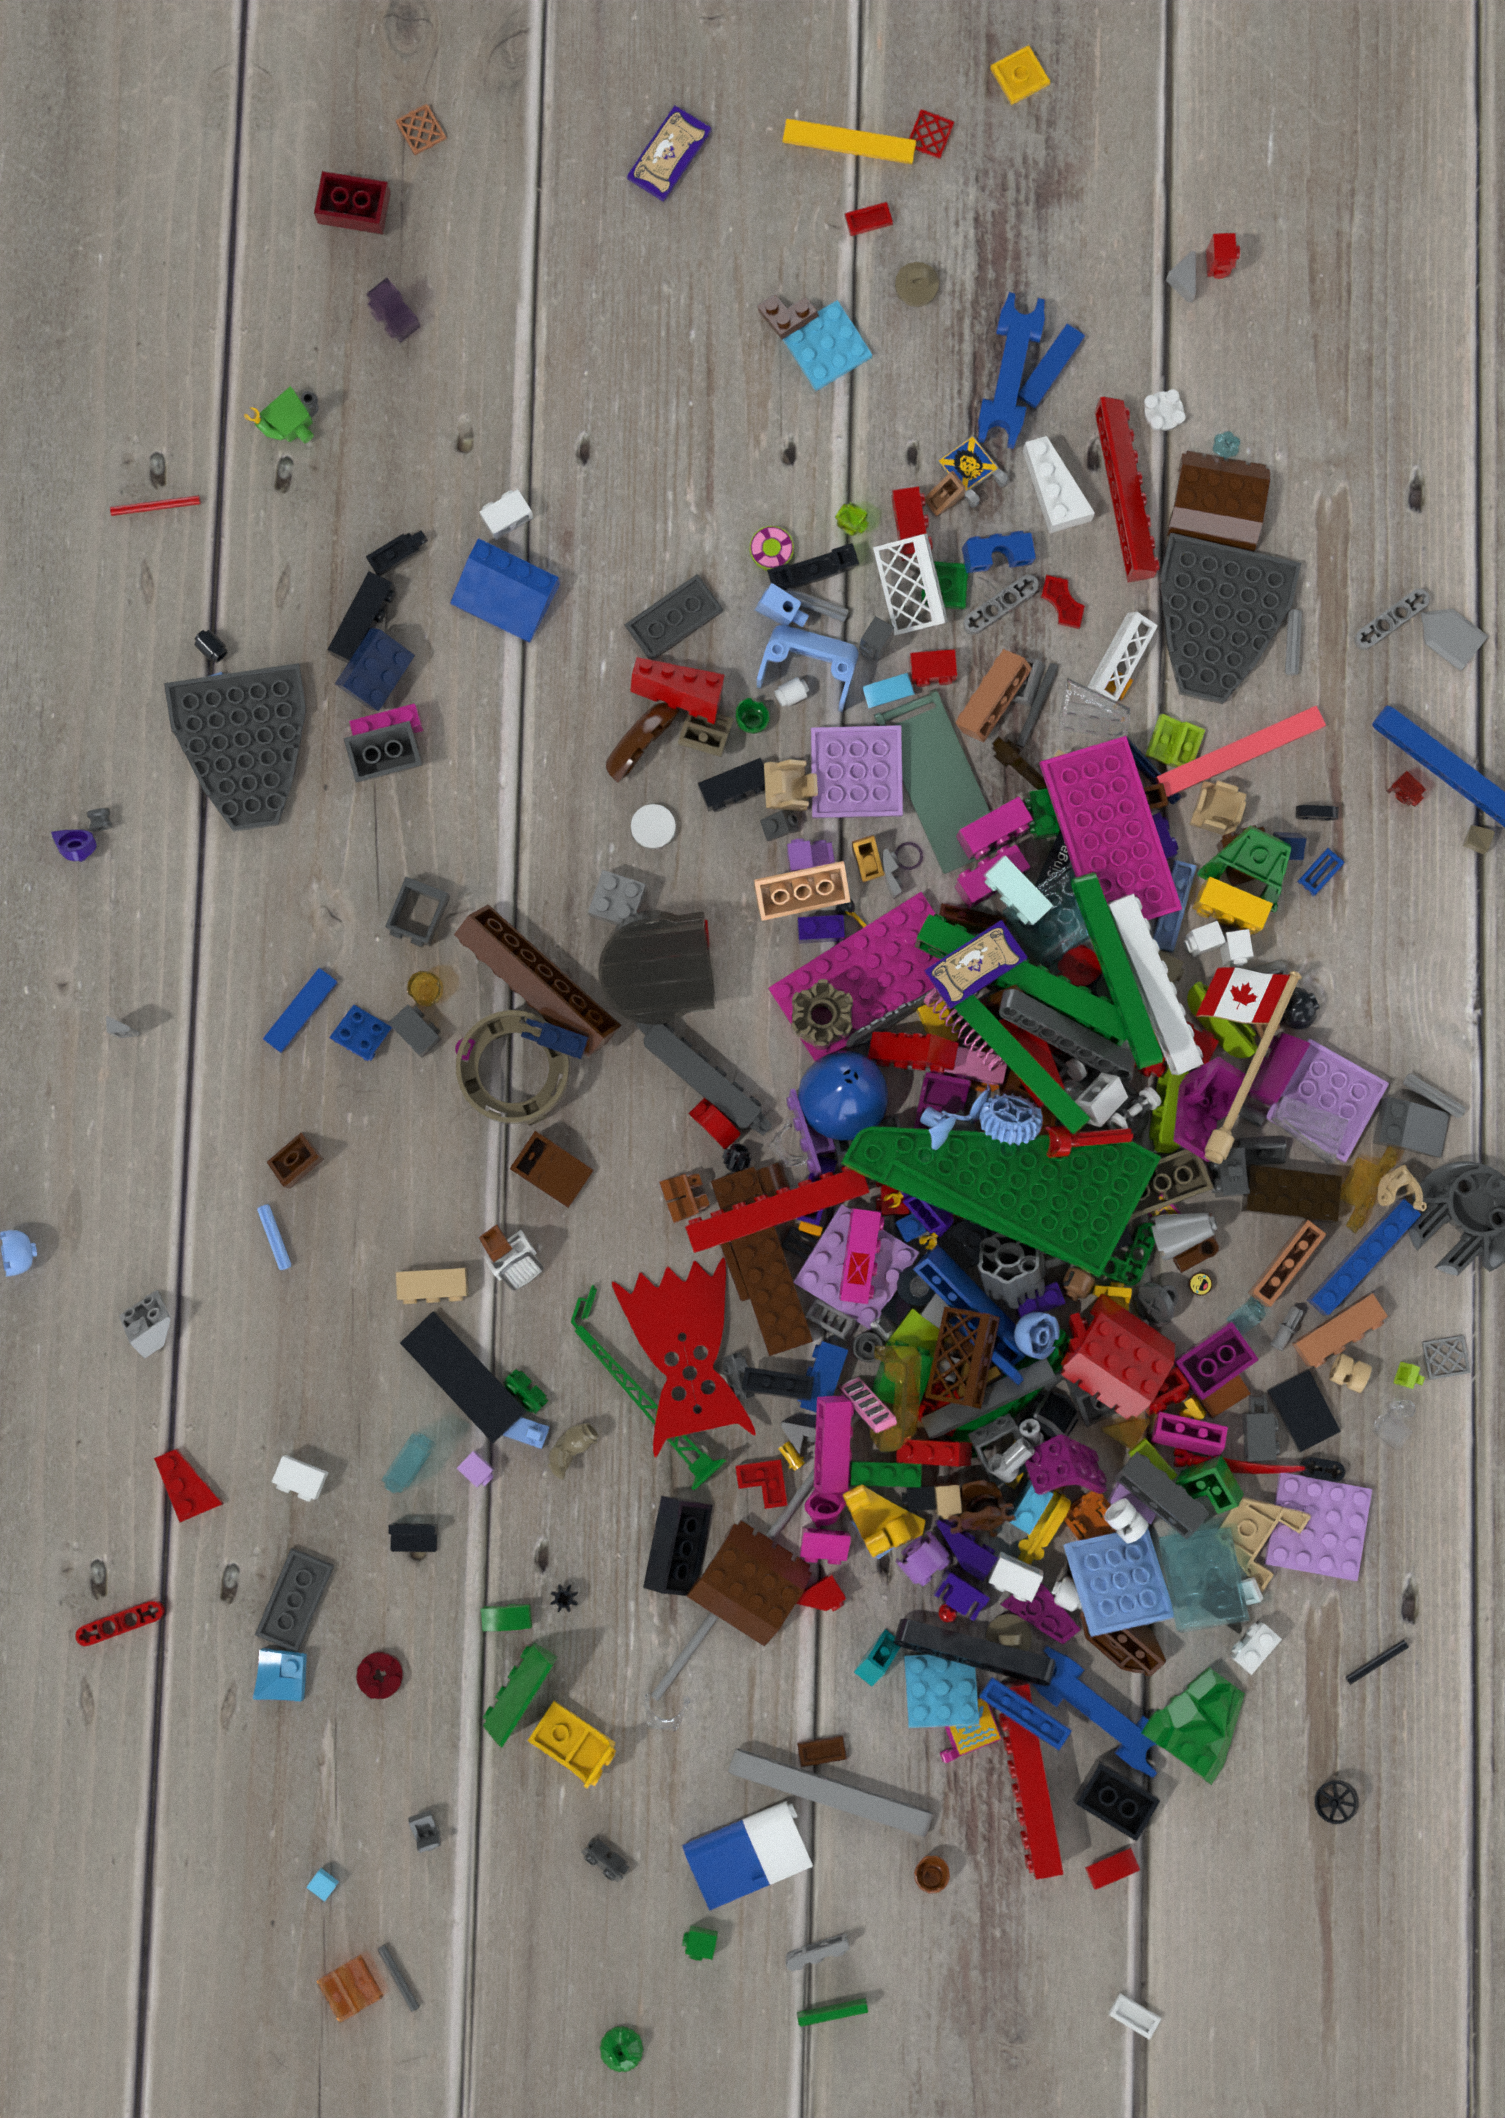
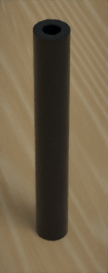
M1405 1640L1400 1641L1345 1677L1350 1685L1408 1649L1409 1646Z

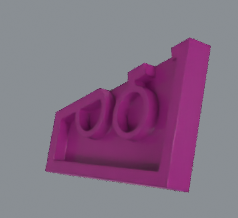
M1042 1582L1032 1602L1029 1600L1025 1602L1020 1601L1012 1593L1000 1603L1001 1606L1015 1613L1018 1617L1037 1627L1061 1644L1067 1642L1081 1630L1064 1608L1055 1604V1597Z

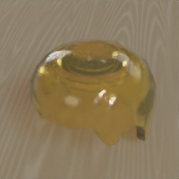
M418 971L412 974L408 980L407 993L414 999L415 1003L421 1006H433L439 1002L444 994L443 982L432 972Z

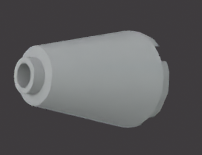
M1208 1212L1155 1215L1151 1217V1221L1156 1222V1225L1152 1226V1231L1158 1250H1163L1165 1256H1162L1164 1261L1215 1235L1214 1230L1218 1229L1215 1217H1210Z

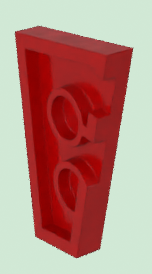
M178 1449L154 1458L179 1523L224 1504L213 1493L209 1485L195 1472V1469Z

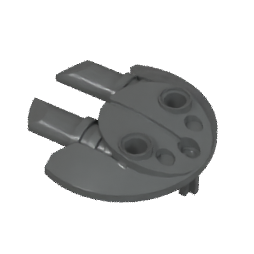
M1471 1161L1449 1163L1429 1173L1419 1183L1423 1193V1202L1428 1203L1427 1208L1408 1228V1233L1415 1249L1418 1251L1444 1223L1447 1224L1449 1222L1452 1226H1456L1455 1229L1462 1233L1460 1236L1461 1240L1434 1268L1444 1273L1458 1276L1477 1255L1481 1256L1482 1266L1489 1272L1505 1263V1176L1492 1167ZM1460 1181H1464L1467 1184V1190L1464 1193L1458 1188ZM1415 1191L1412 1195L1414 1201H1416ZM1494 1213L1500 1216V1223L1498 1225L1492 1221Z

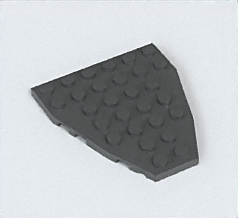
M1170 533L1160 573V588L1167 650L1179 695L1224 704L1257 664L1273 635L1292 607L1301 563Z
M296 663L164 683L171 729L204 792L232 831L238 832L279 825L295 777L307 709L300 664Z

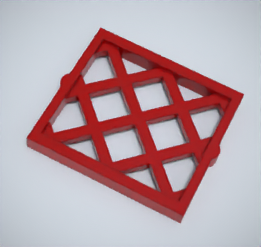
M921 109L909 137L912 140L916 131L918 138L913 140H916V142L920 141L923 147L915 146V150L940 159L954 121ZM924 116L932 117L933 120L926 122ZM921 118L924 124L918 126ZM938 121H943L948 125L941 127ZM936 123L938 129L931 132L928 125ZM926 127L928 133L921 136L919 129ZM948 129V132L945 137L943 130ZM940 132L943 139L935 141L933 135ZM930 136L933 143L925 145L923 139ZM943 142L941 150H939L937 144ZM934 146L937 153L931 152L927 149Z

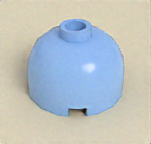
M18 1230L1 1231L0 1240H2L3 1244L1 1252L6 1277L24 1273L32 1265L33 1257L37 1256L36 1244L31 1243L29 1237L24 1232Z
M1034 1311L1025 1314L1015 1328L1017 1347L1024 1354L1033 1358L1044 1359L1048 1357L1055 1349L1052 1346L1054 1340L1059 1339L1058 1321L1047 1313Z

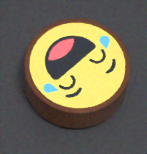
M1195 1273L1190 1277L1188 1287L1195 1295H1206L1212 1289V1280L1205 1273Z

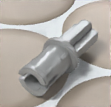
M1295 1306L1290 1308L1282 1324L1279 1323L1278 1326L1280 1328L1270 1343L1271 1346L1283 1352L1291 1335L1296 1333L1294 1330L1303 1315L1301 1309Z

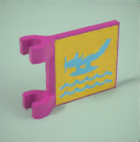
M977 1697L979 1725L945 1727L952 1748L939 1752L942 1762H951L962 1755L1002 1739L989 1704L980 1697Z

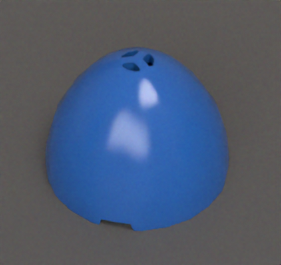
M837 1051L817 1059L806 1070L800 1081L798 1100L807 1123L818 1133L836 1140H854L857 1133L862 1129L877 1127L881 1123L888 1105V1086L878 1066L868 1057L853 1051ZM850 1070L849 1074L844 1075L845 1071ZM854 1073L857 1074L858 1080L854 1077ZM849 1079H850L851 1082H852V1084H851V1083H847L845 1080H849Z

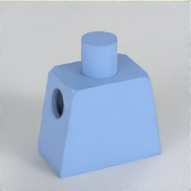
M773 583L765 590L755 608V611L781 625L788 626L792 621L803 627L809 615L798 609L802 603L801 601Z

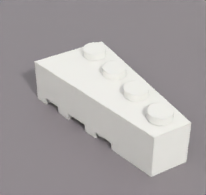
M1045 436L1025 442L1023 454L1049 534L1092 521L1095 512L1048 437Z

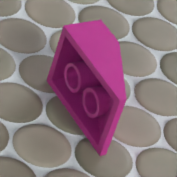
M802 1527L800 1557H805V1562L818 1563V1559H828V1564L841 1565L842 1561H847L851 1536L848 1531Z

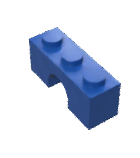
M1016 531L1008 536L994 534L985 539H981L979 536L971 537L962 546L966 574L988 571L993 565L992 553L1000 552L1006 556L1009 568L1028 566L1036 559L1032 534L1024 533L1023 531Z

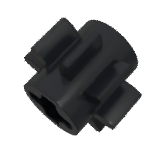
M733 1144L730 1149L725 1148L722 1156L726 1168L732 1172L742 1171L744 1167L749 1168L752 1159L749 1157L750 1152H748V1149L741 1144Z
M559 1584L558 1593L555 1591L551 1592V1595L555 1596V1600L550 1604H557L559 1606L557 1612H560L562 1608H566L569 1613L571 1611L570 1605L578 1604L577 1601L573 1600L578 1592L570 1590L571 1584L567 1588H563ZM562 1592L570 1596L567 1601L568 1604H565L564 1601H559Z

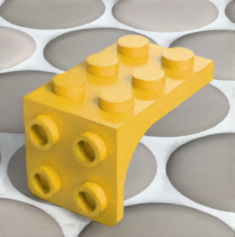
M555 1700L527 1740L572 1771L582 1780L585 1788H588L590 1784L596 1785L603 1772L601 1767L603 1764L608 1766L616 1752L614 1749L615 1741Z

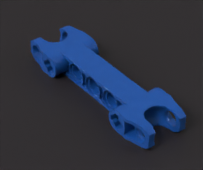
M1009 292L1001 310L996 332L997 335L1007 336L994 400L983 398L978 419V442H985L987 432L991 428L1002 427L1007 431V448L1014 449L1016 440L1022 430L1026 407L1016 405L1028 343L1029 341L1040 343L1045 321V299L1038 298L1035 310L1032 313L1021 314L1014 306L1015 293Z
M1046 1645L1043 1651L1047 1656L1056 1661L1050 1686L1031 1683L1038 1693L1055 1707H1058L1063 1699L1067 1700L1121 1743L1115 1751L1116 1755L1134 1769L1140 1770L1154 1778L1157 1772L1147 1763L1146 1752L1151 1746L1156 1744L1141 1734L1149 1720L1142 1715L1136 1724L1079 1680L1085 1669L1067 1655Z

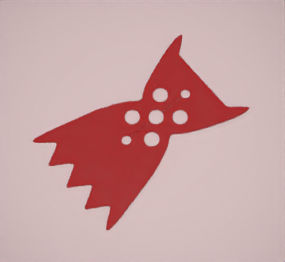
M723 1257L718 1263L713 1276H709L696 1261H693L685 1282L669 1267H666L659 1287H655L642 1273H639L632 1294L612 1281L615 1295L639 1344L652 1363L667 1378L661 1391L653 1436L654 1457L658 1456L668 1438L736 1423L755 1436V1428L746 1410L724 1378L713 1369L724 1327L725 1258ZM680 1333L686 1334L687 1338L685 1341L681 1342L678 1340ZM697 1346H705L708 1350L707 1357L703 1360L696 1359L693 1353L694 1349ZM675 1352L678 1355L679 1361L675 1366H668L665 1363L664 1358L667 1353ZM687 1366H693L697 1370V1376L692 1382L683 1377V1369ZM705 1380L714 1382L715 1391L712 1394H704L702 1392L701 1384ZM677 1386L683 1387L686 1391V1396L681 1401L674 1400L672 1397V1390ZM696 1404L702 1407V1411L699 1414L693 1411V1407Z

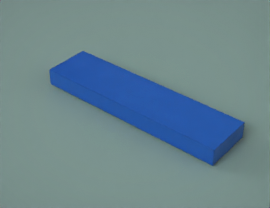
M1066 324L1018 393V398L1036 409L1083 341L1085 335L1069 324Z
M318 968L264 1036L263 1040L282 1053L338 982L321 968Z
M953 1316L949 1321L952 1327L960 1322L956 1316ZM964 1326L957 1330L964 1337L969 1335ZM970 1339L969 1342H970L973 1346H975V1344H974V1342L972 1341V1339ZM993 1350L991 1362L1015 1384L1019 1385L1023 1381L1021 1374Z
M993 1677L990 1678L979 1696L1057 1750L1061 1749L1072 1731Z

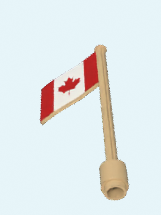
M1235 967L1217 968L1195 1016L1216 1017L1246 1024H1268L1223 1127L1219 1128V1130H1213L1204 1151L1206 1153L1204 1157L1214 1163L1221 1164L1223 1160H1226L1235 1139L1231 1136L1232 1127L1298 980L1302 979L1301 974L1296 971L1289 972V975L1264 974Z

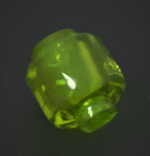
M853 502L848 505L844 503L835 516L837 526L850 536H855L858 532L863 534L869 525V522L866 521L868 513Z

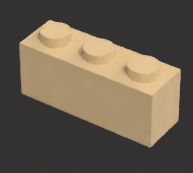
M467 1268L396 1272L397 1300H403V1304H417V1299H426V1303L440 1302V1298L449 1297V1302L463 1301V1296H469Z

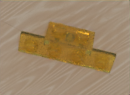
M1391 1146L1387 1147L1378 1165L1357 1157L1341 1187L1340 1200L1355 1206L1346 1224V1227L1352 1233L1356 1234L1358 1229L1363 1227L1368 1210L1376 1202L1381 1179L1397 1163L1398 1154Z

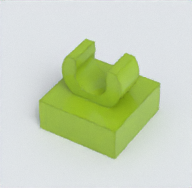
M1400 1362L1393 1383L1413 1389L1415 1384L1422 1386L1425 1377L1418 1374L1421 1367Z

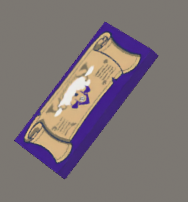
M674 105L628 173L627 180L664 202L711 133V127Z
M1001 920L925 969L924 972L948 1008L952 1009L1027 960V956Z

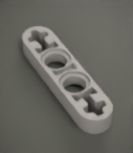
M1024 575L965 617L963 623L964 630L970 635L982 632L1032 597L1038 588L1037 579L1032 575ZM1024 582L1033 583L1032 590L1030 591L1028 588L1023 590L1021 593L1023 597L1021 598L1019 590L1023 588ZM1005 594H1014L1016 601L1013 604H1007L1004 601ZM988 606H995L998 614L990 617L986 614L985 609ZM981 612L983 619L978 622V628H975L974 626L970 628V619H972V621H976L980 618V614L978 613Z
M1416 589L1360 629L1354 637L1355 645L1359 649L1367 650L1381 641L1428 605L1430 600L1428 592L1423 589ZM1421 596L1423 598L1421 603L1418 602L1411 608L1409 604L1412 603L1416 597L1418 598ZM1398 607L1404 608L1406 617L1398 618L1395 615V609ZM1378 621H1386L1389 629L1387 631H1380L1377 627ZM1373 631L1374 635L1371 636L1368 642L1360 640L1363 636H1367Z

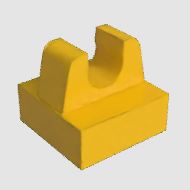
M1195 1394L1185 1399L1184 1404L1186 1407L1178 1413L1181 1417L1185 1418L1193 1416L1195 1420H1201L1206 1415V1411Z

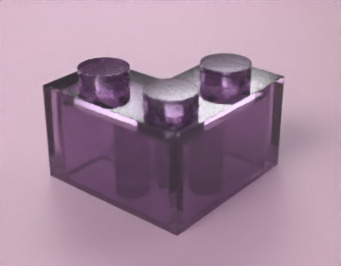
M387 277L366 293L369 301L367 305L371 310V315L378 323L382 321L386 326L384 330L391 339L396 338L401 343L421 327L418 318L404 303L401 293Z

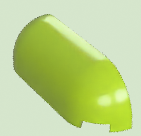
M1202 981L1195 983L1189 989L1187 995L1188 1006L1194 1016H1196L1209 986L1202 984ZM1196 1017L1208 1032L1215 1035L1214 1039L1218 1040L1219 1045L1231 1056L1248 1058L1256 1053L1258 1049L1254 1040L1256 1033L1249 1024L1216 1017Z
M1168 1068L1165 1074L1158 1078L1156 1092L1161 1099V1104L1152 1112L1149 1139L1153 1140L1154 1150L1157 1152L1171 1153L1181 1146L1174 1142L1179 1085L1184 1077L1189 1074V1071L1180 1075H1172Z

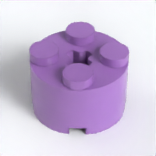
M930 1531L926 1532L928 1535L926 1538L923 1539L920 1536L913 1540L901 1552L904 1557L901 1560L897 1557L895 1561L914 1584L920 1583L921 1586L926 1585L932 1579L931 1575L937 1569L941 1571L950 1563L948 1560L949 1552Z

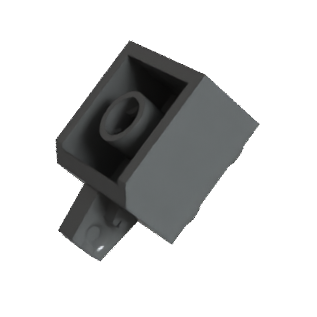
M1245 1147L1231 1148L1226 1160H1223L1221 1164L1208 1161L1209 1170L1213 1171L1211 1183L1214 1189L1211 1192L1215 1193V1198L1250 1194L1244 1153Z

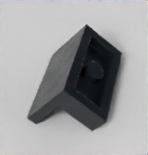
M389 1524L388 1534H391L390 1550L392 1552H436L438 1524Z

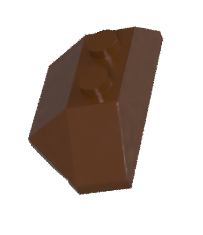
M1083 1610L1080 1612L1085 1638L1121 1670L1143 1673L1151 1677L1166 1663L1165 1656L1155 1634L1147 1626L1141 1625L1091 1637Z

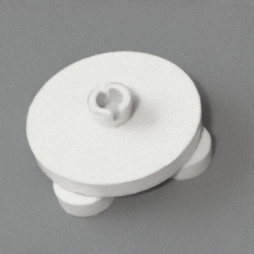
M1171 389L1168 392H1158L1145 398L1144 415L1152 429L1167 431L1184 422L1183 404L1176 390Z

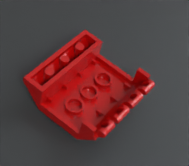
M1100 1294L1090 1312L1095 1318L1076 1351L1067 1353L1061 1365L1064 1369L1061 1375L1074 1384L1080 1379L1078 1387L1092 1396L1098 1392L1096 1399L1109 1408L1116 1405L1114 1411L1128 1420L1132 1415L1138 1417L1155 1399L1174 1364L1175 1343L1106 1295Z

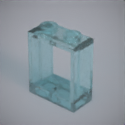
M418 1431L412 1433L381 1481L386 1483L384 1487L394 1494L406 1491L437 1444Z

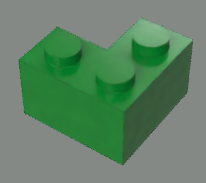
M1222 1455L1181 1470L1175 1482L1176 1485L1182 1486L1193 1499L1207 1495L1218 1514L1238 1507L1244 1495Z

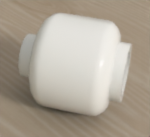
M1065 1577L1062 1582L1057 1580L1051 1592L1055 1595V1604L1072 1612L1077 1608L1081 1609L1082 1606L1074 1579Z

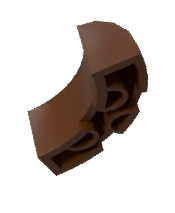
M667 703L655 704L627 731L606 760V769L617 783L630 774L644 754L643 750L670 727L679 713L678 709L668 707Z

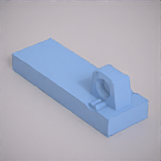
M521 1417L503 1436L542 1449L550 1427Z

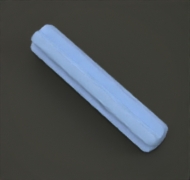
M268 1204L257 1208L278 1268L280 1270L288 1269L291 1267V1262L272 1210Z

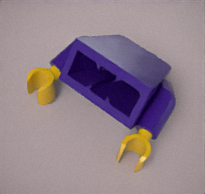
M901 1191L884 1197V1201L891 1197L894 1199V1204L889 1208L899 1206L901 1199L904 1198L903 1203L931 1234L930 1236L923 1235L919 1240L920 1244H925L929 1239V1244L925 1249L935 1247L938 1236L941 1238L953 1224V1213Z

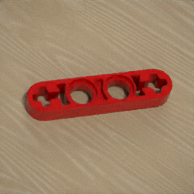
M152 1600L88 1623L78 1628L75 1634L76 1641L81 1646H90L156 1622L163 1617L165 1612L164 1606L161 1602ZM150 1605L153 1608H158L159 1612L155 1613V1618L153 1614L142 1618L141 1613L150 1610ZM127 1613H134L136 1615L137 1622L134 1626L126 1624L125 1616ZM106 1621H112L115 1625V1630L112 1634H107L103 1630V1624ZM84 1629L87 1632L98 1630V1634L91 1636L89 1642L87 1638H82V1634L85 1633Z

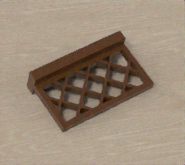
M944 1306L925 1398L981 1409L1000 1317L988 1313H978ZM950 1313L957 1314L960 1322L954 1327H951L949 1324ZM974 1317L980 1318L978 1328L972 1332L967 1322ZM964 1326L969 1335L959 1341L954 1332ZM951 1335L956 1344L949 1350H946L944 1341ZM972 1339L975 1344L974 1350L967 1355L962 1345ZM959 1348L964 1358L955 1364L950 1354ZM946 1358L951 1367L942 1373L939 1365ZM967 1362L970 1370L966 1376L962 1377L957 1368ZM954 1371L959 1381L950 1387L945 1377ZM942 1381L946 1391L940 1395H934L935 1385ZM960 1385L965 1389L963 1400L957 1399L953 1393Z

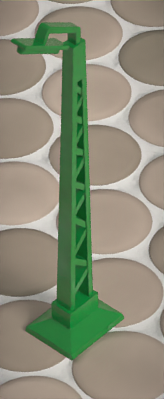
M592 1285L588 1298L579 1297L571 1318V1324L576 1328L575 1333L655 1425L656 1420L646 1409H656L657 1415L658 1405L582 1325L578 1326L575 1323L581 1301L586 1302L581 1319L584 1320V1318L588 1319L597 1293V1288H594L595 1286ZM603 1359H609V1365ZM614 1364L620 1371L612 1370V1365ZM616 1374H623V1382ZM627 1379H628L635 1387H627V1386H626V1384H627ZM630 1390L639 1391V1398L637 1399ZM644 1396L652 1405H642V1397ZM686 1435L681 1436L691 1447H678L679 1436L675 1437V1442L668 1438L667 1441L689 1465L688 1469L695 1476L692 1485L693 1491L699 1488L727 1462L725 1458L713 1461L706 1452L702 1453ZM695 1450L700 1457L692 1464L682 1451Z

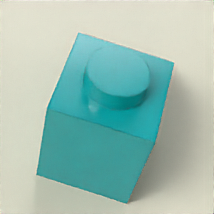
M886 1629L883 1630L854 1671L856 1675L871 1687L886 1673L901 1648L894 1643L895 1636Z

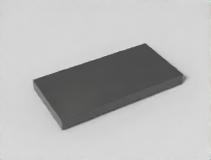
M696 574L624 624V626L649 660H654L722 613L723 609L698 574Z
M291 1548L255 1636L298 1653L335 1565Z

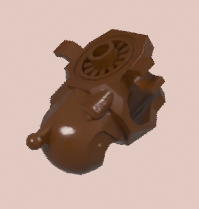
M986 1480L962 1485V1489H960L961 1516L960 1518L958 1516L948 1517L950 1522H958L956 1528L950 1529L952 1534L960 1533L963 1528L979 1529L981 1531H990L992 1537L997 1536L998 1532L995 1529L999 1528L1005 1520L1008 1522L1016 1520L1015 1515L1006 1516V1512L1009 1509H1014V1505L1012 1503L1005 1504V1499L995 1482H987Z

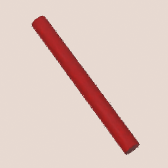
M197 495L110 507L111 516L198 505L201 502L200 496Z

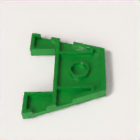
M1250 825L1199 869L1197 875L1205 880L1209 877L1219 880L1229 865L1267 884L1259 898L1273 903L1270 911L1276 913L1283 877L1286 873L1291 852V845Z

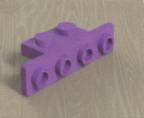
M795 1088L790 1089L789 1097L786 1098L789 1110H793L795 1118H793L795 1130L801 1133L800 1145L802 1151L807 1152L809 1158L806 1161L809 1173H813L815 1179H818L821 1175V1168L817 1156L835 1152V1145L833 1139L818 1133L807 1123Z

